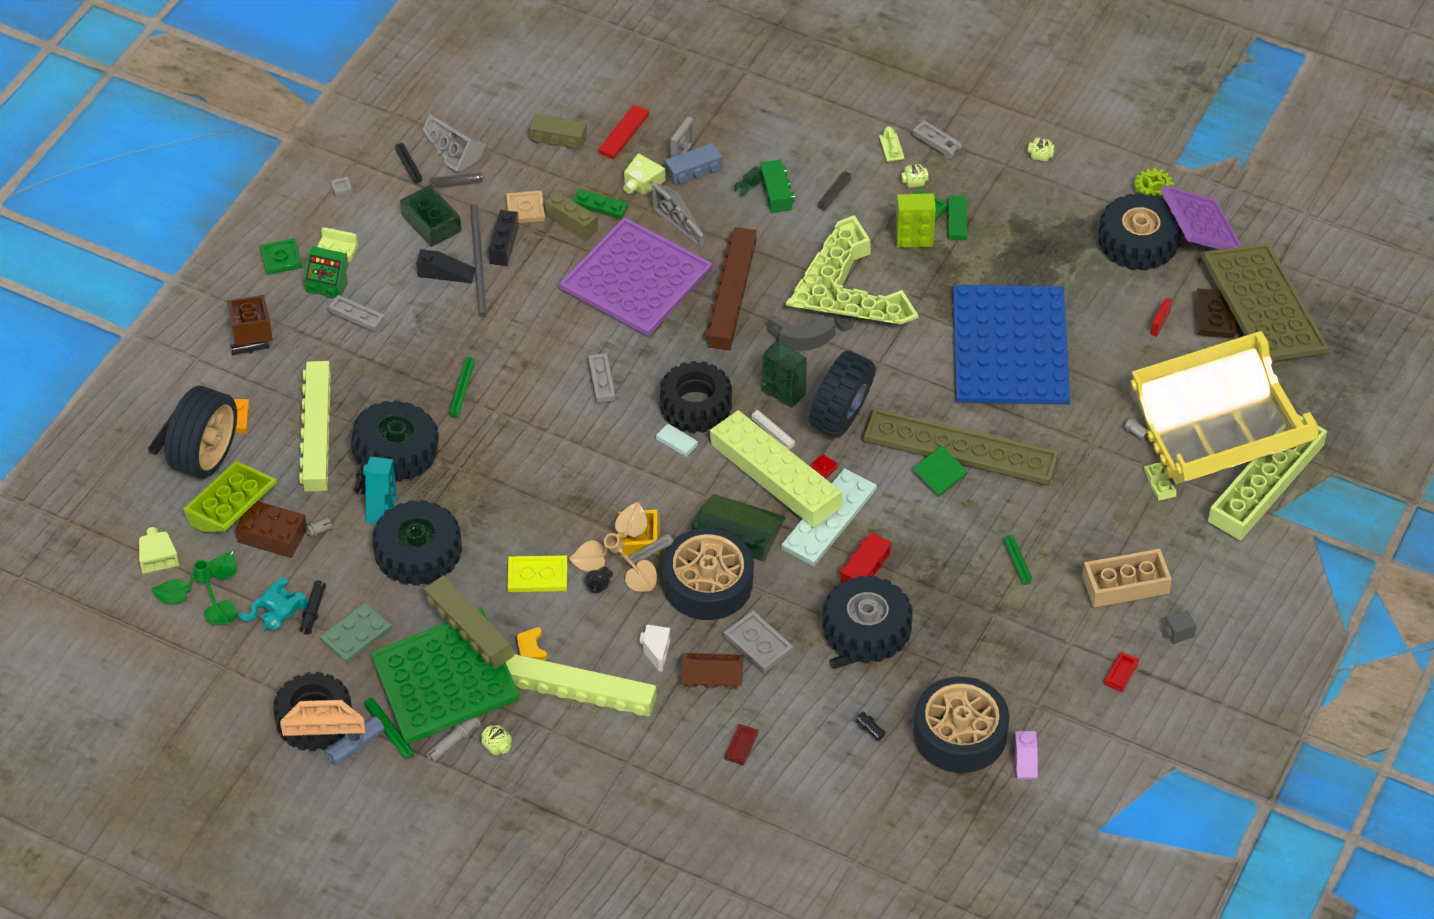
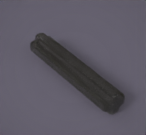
M842 172L818 202L819 209L826 210L850 181V172Z
M481 172L430 178L431 188L483 182Z

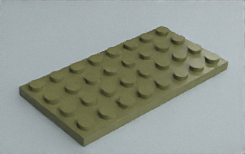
M1269 243L1203 252L1201 257L1243 333L1247 336L1262 331L1268 341L1271 361L1325 354L1328 352V345Z

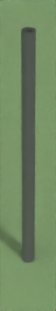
M473 204L471 205L478 308L479 316L485 317L486 303L478 205Z

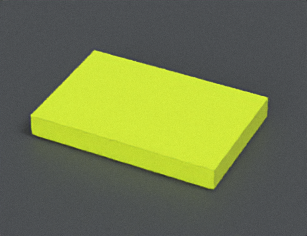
M567 555L508 556V592L567 591Z

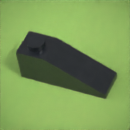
M420 249L416 262L418 277L472 284L475 267L439 251Z

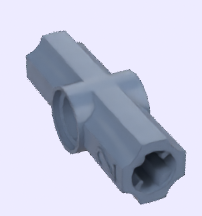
M373 716L365 722V733L345 734V737L325 750L329 761L333 765H337L351 754L361 753L368 742L385 731L381 721Z

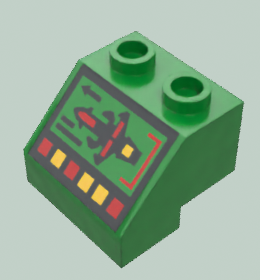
M312 246L308 254L304 275L305 291L330 298H336L338 295L342 296L348 284L346 270L349 266L347 253Z

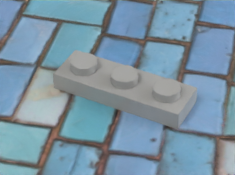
M340 295L328 306L330 313L374 332L385 321V315Z
M607 353L589 355L588 359L596 402L615 401Z

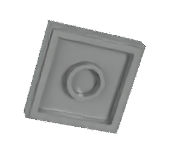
M687 117L672 136L671 158L688 152L694 144L693 118Z

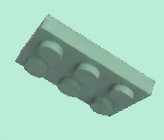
M364 603L321 635L320 641L343 662L348 664L390 632L392 627L368 604Z

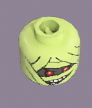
M1036 137L1033 142L1029 143L1028 153H1031L1033 160L1047 162L1050 158H1053L1055 145L1052 144L1050 139Z
M921 164L907 165L904 172L901 173L902 183H906L908 188L923 187L928 181L926 167H923Z
M490 725L483 731L481 743L491 754H505L510 750L512 737L502 726Z

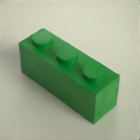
M781 159L760 162V177L770 212L776 213L792 210V203L795 202L794 192H790L791 183L790 179L786 178V166L782 165Z

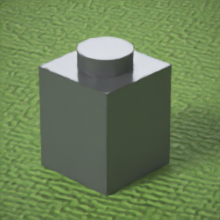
M1187 610L1166 617L1163 631L1165 636L1170 638L1173 644L1195 637L1197 625Z

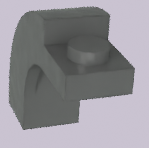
M775 315L769 318V332L779 337V345L788 349L800 351L816 349L828 343L835 336L836 323L823 315H820L813 323L807 326L790 325Z

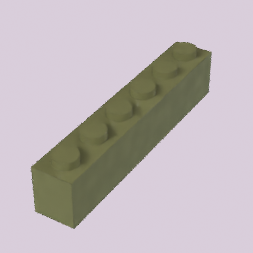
M444 575L424 588L427 597H425L427 603L431 607L435 606L437 608L436 610L440 617L446 618L453 630H458L462 640L468 641L475 653L479 652L481 654L480 656L485 664L488 665L490 663L496 669L515 656L511 644Z

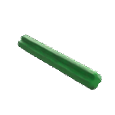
M466 357L449 409L450 417L458 418L475 364L473 357Z
M374 698L366 700L364 702L366 709L372 717H377L385 728V734L404 759L413 757L414 750L409 744L406 745L401 733Z

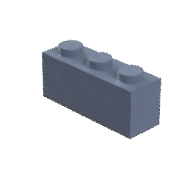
M713 143L665 160V173L674 186L722 169V155Z

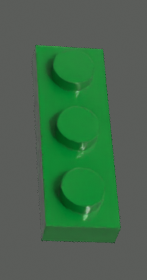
M578 189L572 201L589 211L622 220L628 209L627 202L583 189Z

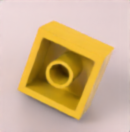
M644 510L648 525L642 535L638 537L627 535L626 538H621L624 544L622 550L628 557L660 538L661 521L658 510Z

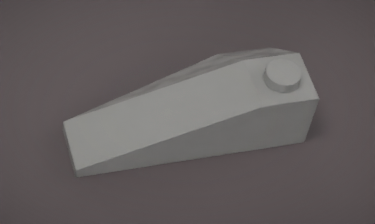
M429 114L422 129L430 142L438 149V154L444 158V163L459 173L479 161L486 146L485 143L432 114Z
M653 184V210L700 249L704 248V235L680 194L668 186Z

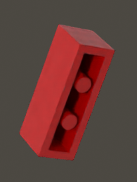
M871 532L867 538L861 541L858 551L852 553L849 563L841 568V583H845L850 578H858V576H875L890 556L892 542Z

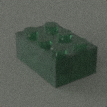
M431 185L400 200L402 216L431 247L462 231L461 219L458 213Z
M776 340L763 353L762 391L778 399L782 404L793 408L806 395L807 358Z

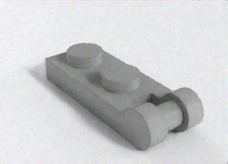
M922 121L913 129L912 135L942 152L947 159L952 158L955 152L962 149L959 141L926 121Z

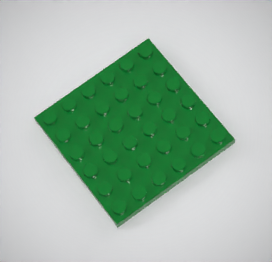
M483 608L478 609V611L487 619ZM448 622L371 652L406 745L521 699L506 662L496 669L490 663L488 665L485 664L480 656L481 654L479 652L475 653L470 647L469 642L463 641L458 630H453Z

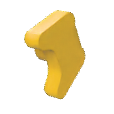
M536 627L517 635L520 656L543 661L547 659V652L538 648L537 640L542 635L541 628Z

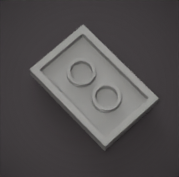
M751 611L724 631V638L763 673L794 651V646L754 611Z

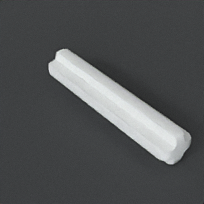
M756 410L752 413V420L788 450L795 446V440L762 412Z

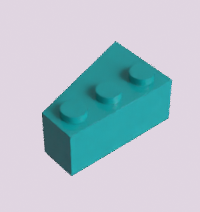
M370 457L368 464H365L363 469L366 487V523L377 524V521L381 516L384 517V513L387 510L394 508L397 499V488L393 459Z

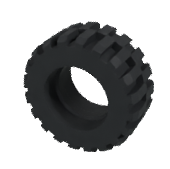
M691 361L688 364L685 362L681 363L679 367L675 366L671 369V372L665 374L660 384L661 413L664 415L665 420L670 422V425L675 428L679 427L681 431L685 432L688 430L690 433L701 431L703 433L707 432L708 429L711 430L730 415V410L732 409V385L730 384L729 377L721 369L718 370L717 366L713 364L708 365L707 362L703 361L701 363ZM691 392H701L710 396V398L701 402H690L681 397Z
M307 672L303 676L297 675L293 677L294 680H288L284 683V688L281 687L274 698L273 711L277 730L284 741H288V744L292 747L298 746L299 750L305 751V749H310V751H316V749L320 748L322 750L328 749L329 745L338 742L339 739L345 737V734L283 736L281 720L300 701L342 700L352 708L349 691L342 681L337 678L334 680V676L329 674L325 676L322 672H316V674Z

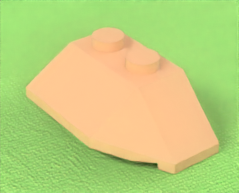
M342 700L300 701L281 720L283 736L365 733L366 731L364 718Z

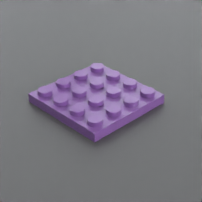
M1167 185L1161 188L1160 191L1164 196V200L1168 203L1170 211L1175 216L1177 224L1184 232L1187 241L1198 243L1202 246H1209L1216 250L1242 246L1216 199Z

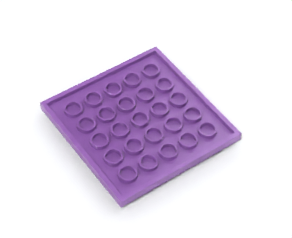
M624 217L559 283V288L649 336L713 269V263Z

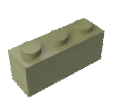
M540 114L534 115L529 128L530 141L579 150L582 149L587 136L585 122Z
M556 191L545 200L546 216L583 240L587 241L598 232V216Z

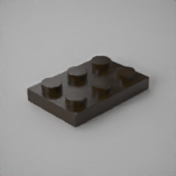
M1197 288L1198 335L1235 338V316L1221 291Z

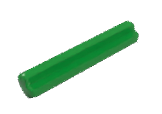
M1005 536L1004 544L1022 584H1030L1032 576L1014 536Z

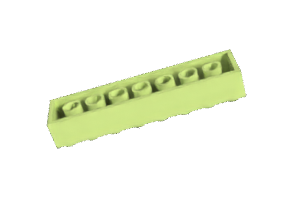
M739 410L710 430L711 445L812 527L815 528L843 507L842 491Z
M1298 415L1303 423V417ZM1285 424L1276 434L1288 431ZM1317 425L1319 439L1252 460L1211 506L1208 522L1241 541L1324 446L1327 431Z

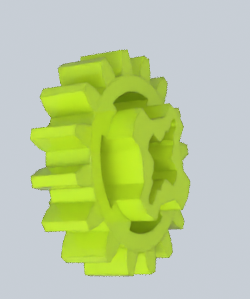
M1147 168L1146 172L1140 171V175H1136L1134 182L1135 192L1144 193V195L1149 196L1154 195L1156 198L1162 199L1164 196L1160 191L1164 185L1173 187V178L1169 177V173L1163 174L1162 169L1156 171V168H1154L1153 171H1150Z

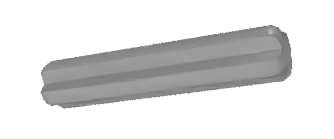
M667 534L631 554L629 558L636 565L640 560H645L667 548L674 540L671 538V535Z

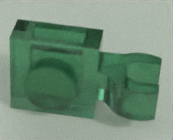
M755 166L744 174L743 180L735 183L734 191L742 189L741 196H745L749 190L758 186L761 181V170Z

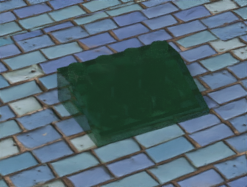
M713 494L700 508L691 526L692 530L717 528L728 531L739 537L747 545L753 559L765 562L784 523L785 516Z

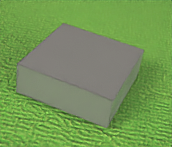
M348 177L331 181L335 197L353 193Z

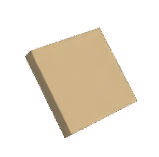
M542 190L506 194L508 211L518 212L519 223L545 221Z

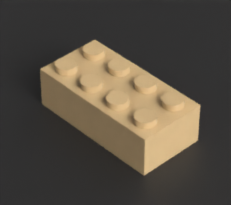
M1160 549L1084 562L1082 575L1093 608L1170 594L1172 582Z

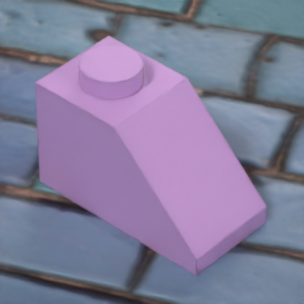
M1015 731L1014 753L1017 780L1037 779L1038 748L1036 731Z

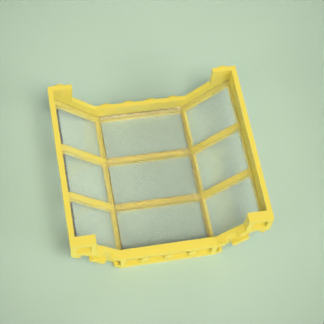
M1262 331L1132 372L1133 380H1130L1133 391H1136L1149 430L1147 432L1150 442H1153L1156 454H1160V461L1163 466H1166L1168 477L1173 478L1175 484L1319 439L1317 423L1311 413L1303 414L1302 423L1280 386L1277 376L1273 374L1270 365L1272 361L1268 341Z

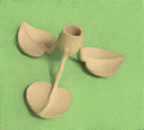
M639 502L630 505L621 512L615 523V529L619 533L617 535L615 533L608 534L604 539V546L594 540L587 541L569 558L582 571L599 570V568L605 566L603 556L607 555L609 549L613 553L619 552L633 567L627 571L625 576L626 584L630 589L636 592H651L657 583V571L651 562L640 560L635 565L622 550L624 544L621 538H626L627 535L638 537L647 529L648 520Z

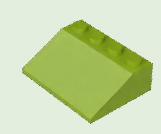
M233 462L183 509L189 525L202 532L226 531L277 483V479L241 462Z

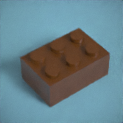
M264 295L227 300L235 346H246L257 342L266 343L273 340Z
M257 501L243 514L235 529L238 543L292 558L306 533L307 523L304 514Z

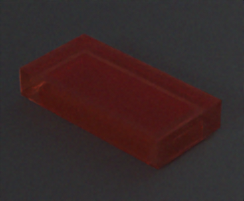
M739 724L725 754V760L744 766L758 736V730Z

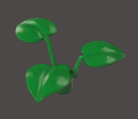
M233 551L218 556L210 562L206 560L196 561L193 564L194 572L191 573L188 587L187 583L180 579L169 580L157 587H152L153 594L161 602L178 604L187 599L186 592H190L195 578L199 583L207 584L212 604L214 605L208 607L204 612L205 620L208 623L224 625L233 622L237 617V609L232 602L223 600L218 604L216 603L209 581L210 578L214 577L219 580L228 579L236 574L237 563Z

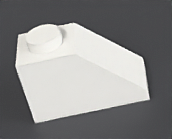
M647 625L645 632H641L640 644H643V653L658 671L663 672L671 640L670 628Z

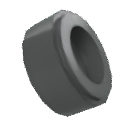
M839 314L836 318L837 328L842 331L851 330L854 327V317Z

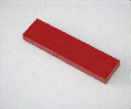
M633 105L598 149L599 154L615 159L649 116V110Z

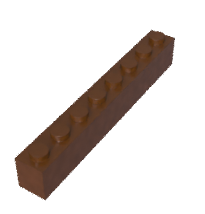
M735 227L734 233L730 234L729 237L730 248L727 247L726 249L727 261L723 262L722 267L724 274H720L719 285L721 287L716 290L717 302H713L712 308L714 315H710L709 326L711 328L706 331V340H709V348L731 351L756 246V230Z

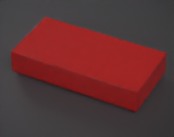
M1166 298L1152 322L1151 335L1158 336L1171 312L1172 299Z
M1121 652L1104 680V685L1123 692L1139 664V659Z

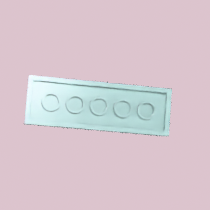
M844 468L832 482L836 488L842 491L843 507L815 528L802 519L781 544V550L815 566L877 490L876 484Z

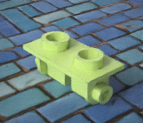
M886 127L884 135H879L887 162L904 159L897 133L894 132L893 128Z

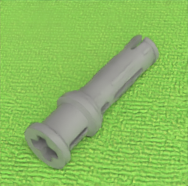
M475 717L455 725L452 732L426 752L427 758L435 763L461 739H467L474 729L480 728L481 723L479 719Z

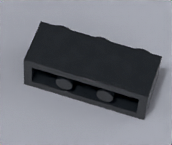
M500 210L489 246L490 264L508 266L519 229L518 212Z

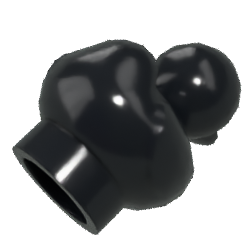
M607 567L591 570L585 577V584L591 592L600 593L609 586L613 572Z

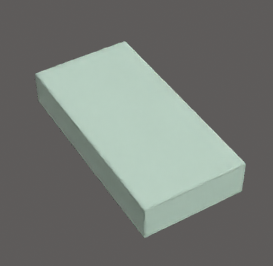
M667 424L656 435L658 441L685 457L698 446V441L670 424Z

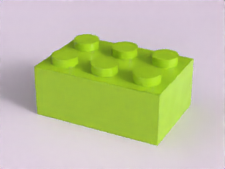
M934 193L897 194L895 228L897 248L933 247L936 212Z

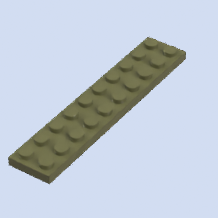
M876 408L873 410L864 435V441L925 456H929L943 445L960 464L1047 485L1050 484L1059 451Z

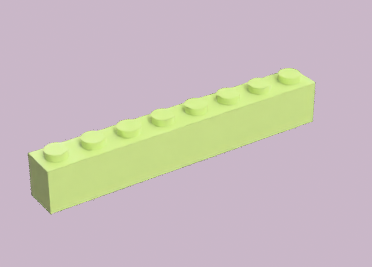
M329 361L307 362L306 369L303 370V380L306 381V384L302 385L303 395H305V398H302V409L305 410V413L301 414L302 424H304V428H301V439H304V442L300 443L301 454H303V457H300V469H303V472L299 473L300 484L304 485L305 492L328 491L331 370Z
M516 654L506 661L516 687L523 690L529 689L541 694L547 693L560 698L574 699L582 703L587 702L600 707L605 706L618 711L632 712L640 716L651 715L657 697L656 685Z

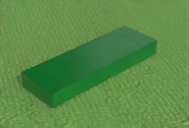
M949 195L948 239L967 240V196Z

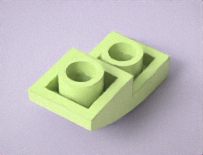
M1161 462L1144 466L1147 479L1158 501L1176 497V489L1169 480L1166 467Z

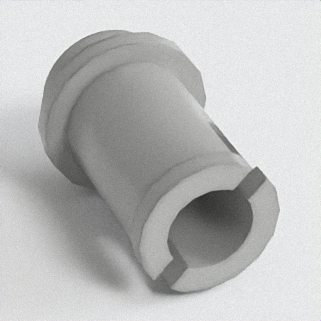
M1130 418L1125 424L1126 431L1132 432L1144 441L1148 437L1147 432L1149 430L1137 423L1138 420Z
M329 518L313 524L310 522L306 526L308 536L317 537V534L331 530V523L323 526L330 522Z

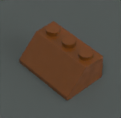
M683 653L681 683L686 684L687 687H697L698 684H706L708 688H716L718 685H726V688H738V685L742 686L744 655Z

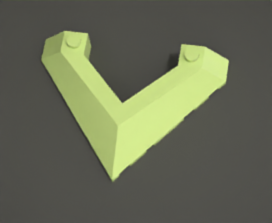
M855 215L837 222L835 230L828 236L824 247L818 252L805 272L804 278L796 286L794 294L786 302V306L895 324H904L919 318L903 290L888 296L878 295L877 297L869 295L866 291L843 288L854 260L871 254L870 239Z

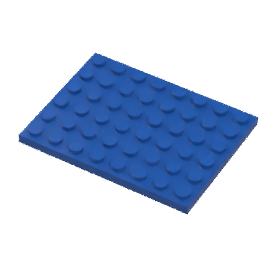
M954 285L956 403L1070 405L1064 286Z

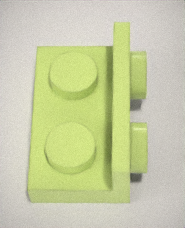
M323 227L321 230L322 238L317 247L347 253L348 262H351L358 248L357 235Z

